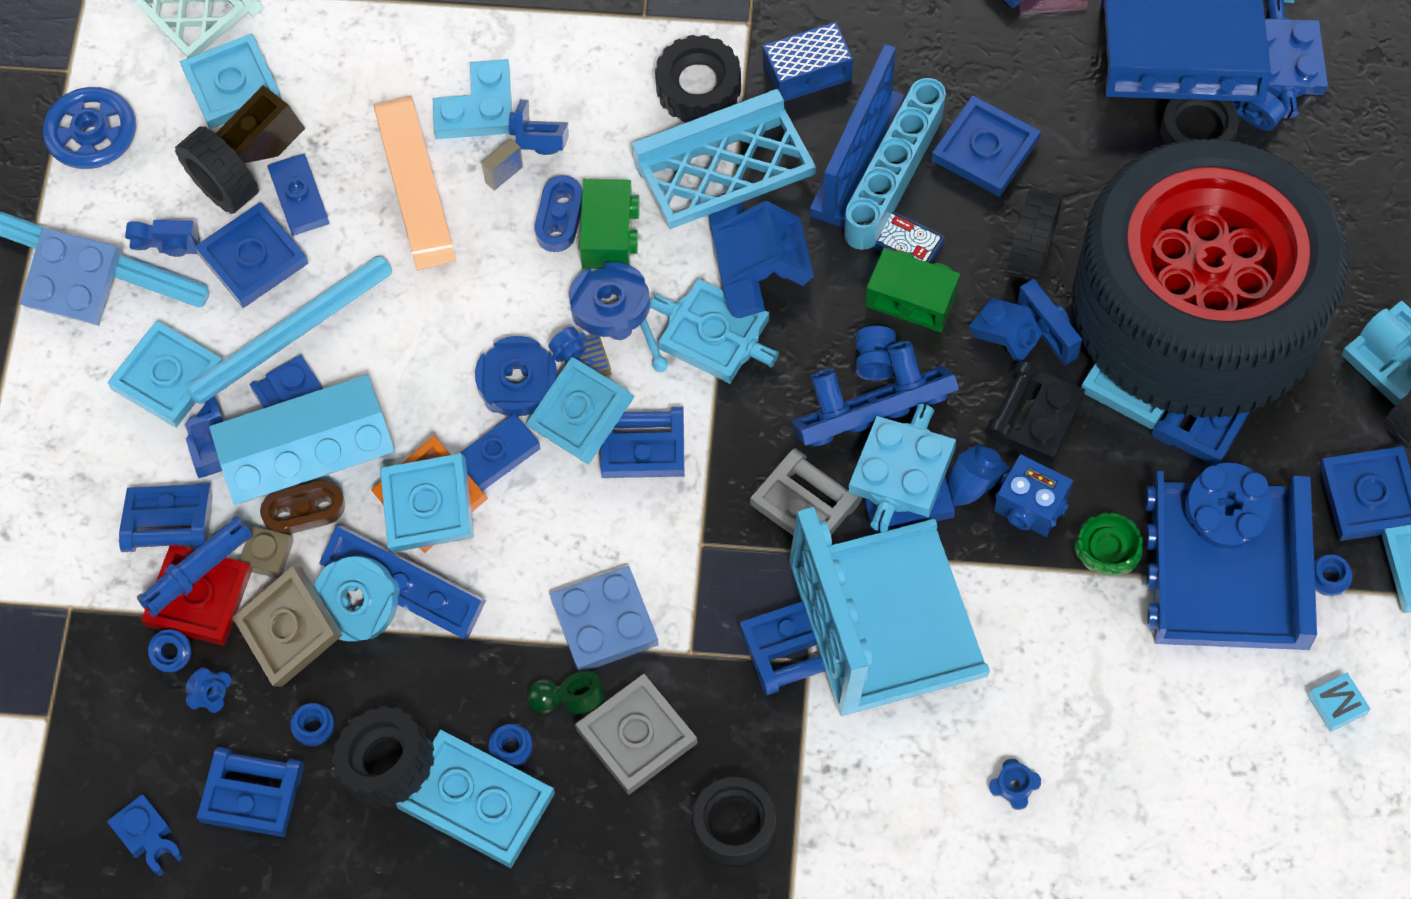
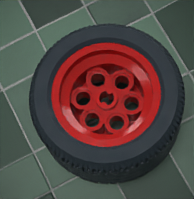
M1192 139V141L1184 140V142L1168 143L1167 145L1147 151L1131 160L1130 163H1127L1109 180L1097 197L1089 216L1072 291L1074 318L1084 347L1087 349L1088 354L1092 356V360L1097 363V367L1102 369L1104 375H1108V378L1114 381L1116 386H1120L1123 391H1128L1130 396L1134 395L1135 399H1141L1143 403H1149L1152 407L1157 406L1160 410L1165 409L1169 413L1173 411L1177 415L1181 413L1184 416L1192 415V417L1200 416L1201 418H1206L1207 416L1214 418L1217 416L1220 418L1224 417V415L1229 417L1233 414L1248 413L1268 405L1291 390L1304 377L1321 349L1332 318L1343 295L1347 280L1348 250L1344 230L1337 213L1334 211L1333 205L1330 204L1325 194L1320 191V188L1311 179H1308V176L1303 174L1300 169L1295 168L1292 164H1288V161L1280 159L1279 156L1266 152L1264 149H1258L1245 143L1232 142L1231 140ZM1242 290L1249 291L1252 294L1245 293ZM1170 291L1178 292L1181 295L1173 294Z

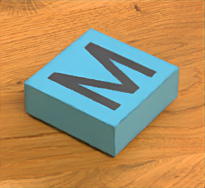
M1348 672L1310 690L1308 694L1309 699L1330 732L1368 714L1370 711L1369 705Z

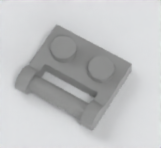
M794 448L750 498V505L792 535H794L797 511L814 507L819 521H826L832 535L844 519L858 507L862 497L850 494L849 490L806 461L804 453ZM791 475H799L837 502V504L833 508L792 480L790 478Z

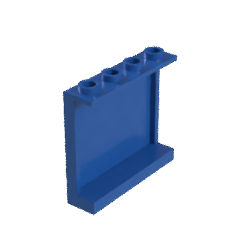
M1101 0V9L1105 11L1108 58L1106 97L1266 102L1271 77V64L1263 0Z
M1157 471L1153 486H1146L1145 510L1152 511L1153 525L1147 524L1146 549L1153 550V564L1148 563L1146 585L1147 589H1154V603H1149L1147 609L1148 629H1155V644L1310 650L1317 637L1310 477L1293 476L1289 487L1268 486L1273 507L1267 527L1256 539L1238 548L1227 549L1213 546L1204 541L1199 536L1200 533L1195 529L1193 523L1190 524L1186 516L1185 500L1192 483L1164 482V471ZM1227 495L1224 500H1218V506L1225 508V515L1232 516L1233 511L1239 509V503L1235 502L1232 496Z

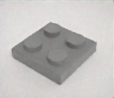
M645 674L641 675L575 724L577 732L628 795L698 744L694 733Z

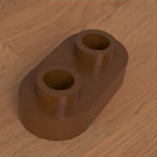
M320 480L271 493L262 502L260 515L268 530L289 535L334 523L342 516L345 510V500L341 489L335 483ZM322 502L331 503V506L326 510L317 509ZM283 512L290 513L288 519L284 521L277 520L279 514Z

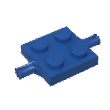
M1269 0L1267 6L1270 18L1265 19L1271 64L1268 92L1280 98L1285 107L1283 118L1287 119L1289 115V119L1299 114L1296 97L1304 94L1324 95L1328 88L1319 20L1287 19L1285 17L1284 0Z

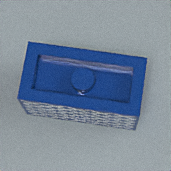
M836 22L763 45L764 70L773 90H779L784 102L852 80L853 58Z

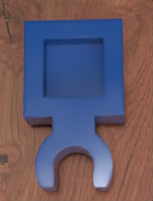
M153 220V225L141 222H128L126 225L125 238L130 239L129 247L132 250H147L152 247L157 248L159 253H165L173 257L197 254L195 246L200 243V238L193 221Z
M143 794L107 821L135 858L147 851L146 862L156 875L161 876L164 874L158 864V858L161 854L171 853L178 862L183 859L175 843L170 840H162L171 830Z

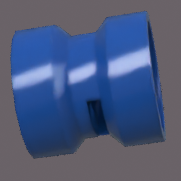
M870 326L860 329L856 333V349L860 352V356L856 359V374L865 380L881 381L895 375L887 349L890 345L896 343V333L894 330L883 326Z

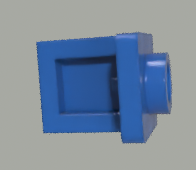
M520 100L515 112H510L509 134L516 137V143L520 146L521 150H535L537 154L551 155L558 151H563L569 137L568 122L530 121L529 100Z
M994 298L987 302L969 326L975 338L1006 346L1012 359L1018 362L1025 359L1042 336L1041 330L1028 307Z

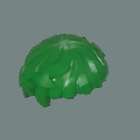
M1113 512L1109 514L1102 513L1097 517H1090L1087 522L1082 524L1077 542L1075 543V551L1078 559L1089 570L1111 576L1123 575L1131 572L1141 559L1142 536H1140V531L1136 528V524L1125 516Z

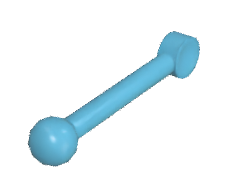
M645 319L640 326L654 358L652 366L655 371L664 372L668 368V361L665 357L661 356L647 319Z

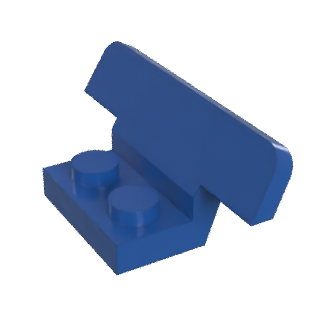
M764 201L744 211L741 202L709 214L726 304L733 317L743 318L765 311L759 281L766 279L773 272L781 278H787L802 286L814 277L800 217L768 201Z

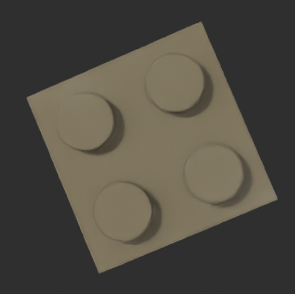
M297 566L290 567L232 617L272 686L282 687L343 636L303 568Z

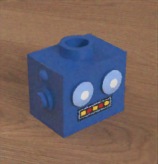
M1020 454L1012 470L1008 474L1005 473L1000 481L1002 486L995 495L996 504L994 512L1007 517V520L1013 526L1021 530L1031 529L1047 537L1052 527L1056 525L1057 518L1061 515L1064 516L1069 507L1067 502L1073 480Z

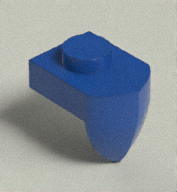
M981 443L960 454L952 466L948 479V489L953 506L970 504L979 499L986 491L1000 484L1005 473L1008 474L1012 468L1001 460L1000 455L996 451L984 447Z

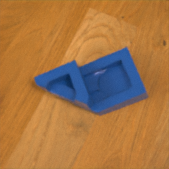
M215 396L205 402L195 418L189 417L184 424L189 434L186 442L199 479L222 471L209 426L224 422Z

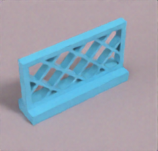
M778 89L632 143L635 167L640 177H644L669 229L816 174V166L784 109V100ZM780 125L785 131L781 142L762 137L764 131ZM738 141L750 143L745 156L727 151L726 149L728 145ZM757 146L776 151L771 164L752 158ZM703 154L714 157L708 170L691 165L692 158ZM783 154L797 157L803 164L791 170L778 166ZM721 159L740 165L734 177L715 172ZM747 167L766 173L762 181L754 184L741 179ZM666 168L677 171L672 183L655 179L653 173ZM685 173L703 178L698 191L679 186ZM711 181L729 186L725 195L714 197L705 194ZM674 195L693 200L688 209L674 214L669 204Z

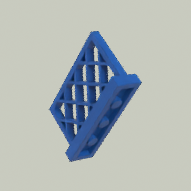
M885 44L825 170L824 180L810 207L811 217L844 228L847 205L905 99V95L893 91L895 47Z

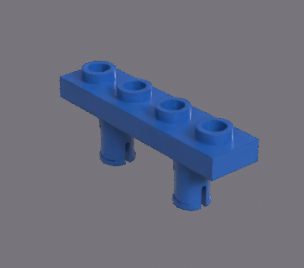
M910 341L897 342L887 348L896 376V381L893 384L846 401L843 400L835 370L828 368L817 371L811 375L820 409L791 420L794 434L805 446L809 444L810 446H821L831 442L836 434L847 430L849 432H859L869 428L872 425L871 422L875 421L876 416L897 418L909 413L910 407L918 404L930 405L942 402L947 399V394L959 390L955 374L943 366L920 373Z

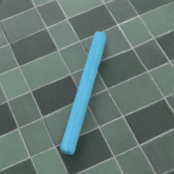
M0 212V236L36 249L43 226ZM120 254L114 274L115 278L198 308L203 307L209 298L210 292L208 287L202 283Z
M376 256L188 384L187 390L191 398L196 403H205L392 274V268L383 256Z

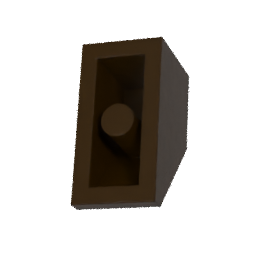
M262 85L216 134L237 153L244 163L278 157L305 130V127L286 102Z

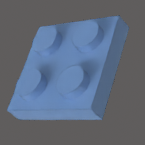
M42 227L20 305L99 326L122 249L114 245Z
M630 566L549 593L577 672L589 671L659 646L657 635Z

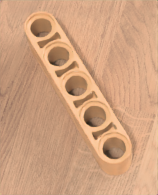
M412 95L373 104L416 270L420 271L455 262L452 242Z

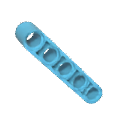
M923 78L912 85L847 205L844 237L846 242L855 249L864 250L875 246V242L879 239L890 215L896 209L942 122L946 92L942 83L936 79ZM874 192H881V193H884V194H880V195H879V194H875ZM867 222V223H869V224H868V225H859V224H857V223Z

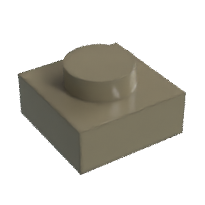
M251 526L250 531L253 537L245 542L239 561L249 563L252 573L279 578L283 574L294 542L292 536Z

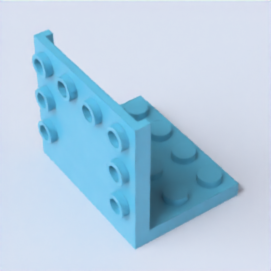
M814 507L797 511L789 564L801 600L804 602L811 630L815 634L816 645L841 717L988 677L990 672L989 666L984 662L937 532L935 519L832 545L829 527L825 520L819 521Z

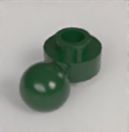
M591 671L575 673L566 678L560 686H557L550 680L541 679L534 682L527 691L529 706L532 710L541 714L554 711L560 703H563L566 710L571 713L587 714L594 711L605 698V690L599 676Z

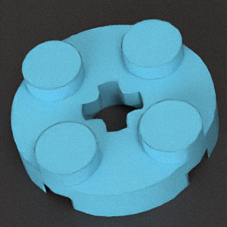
M354 556L334 561L321 571L314 584L316 592L343 634L339 638L340 640L358 641L374 639L388 628L395 617L400 593L399 584L392 578L385 566L372 558ZM360 589L363 592L364 603L362 606H357L352 610L350 608L351 600L346 597L347 592Z

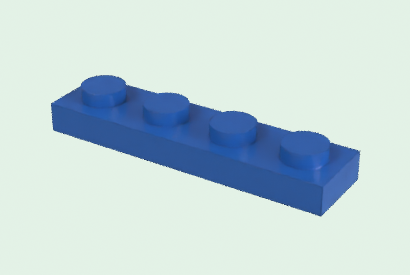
M336 526L321 557L320 565L326 567L334 561L354 556L372 558L385 566L392 578L398 582L400 587L398 596L399 606L462 639L469 638L486 603L485 599L343 526Z

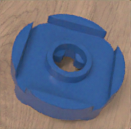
M609 262L604 263V268L592 272L591 268L583 271L573 281L569 291L574 323L586 332L596 336L611 337L615 340L626 339L631 335L633 329L643 323L650 311L649 288L645 283L643 275L636 268L624 263ZM612 294L617 295V302L613 304H604L601 300L602 298L609 299Z
M523 336L506 337L495 342L494 348L490 349L486 355L483 352L475 368L477 390L485 402V406L491 412L505 416H511L514 413L517 417L532 414L558 377L556 362L552 358L551 353L543 349L536 340ZM514 369H521L522 375L527 376L525 380L517 384H513L510 380L505 379L506 376L513 375Z
M1219 463L1206 468L1190 485L1186 495L1185 511L1190 524L1193 523L1195 529L1200 533L1199 536L1204 541L1220 548H1238L1256 539L1267 527L1272 515V497L1268 490L1266 478L1259 473H1255L1252 469L1237 463ZM1227 495L1234 497V501L1239 503V509L1234 510L1232 516L1225 515V508L1218 506V500H1224Z

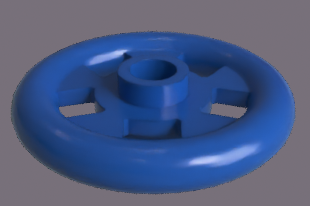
M102 87L76 89L59 98L48 110L43 122V140L49 153L60 163L76 169L99 168L118 159L131 145L136 132L135 113L127 100L113 90ZM98 102L100 103V110L84 109V104ZM65 115L72 116L68 129L59 127ZM118 115L120 126L110 128L107 117ZM95 127L93 130L85 132L88 128ZM70 139L81 145L76 152L65 147V144ZM105 139L110 141L111 144L103 150L96 152L93 146L100 144Z

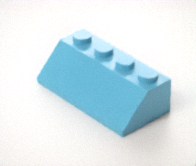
M368 374L209 426L234 505L395 453Z

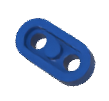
M557 176L549 180L544 186L535 223V233L538 244L546 251H564L575 240L582 211L583 191L580 183L573 177ZM561 198L570 199L569 202L564 204L557 202ZM553 232L562 233L560 237H550V234Z

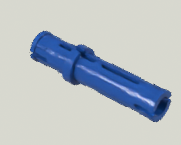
M237 516L232 518V521L178 565L171 564L168 566L162 578L137 596L138 602L144 609L148 607L147 613L155 618L161 610L181 594L188 595L193 590L192 585L245 541L250 540L253 535L248 526L245 524L241 527L240 524L243 521Z

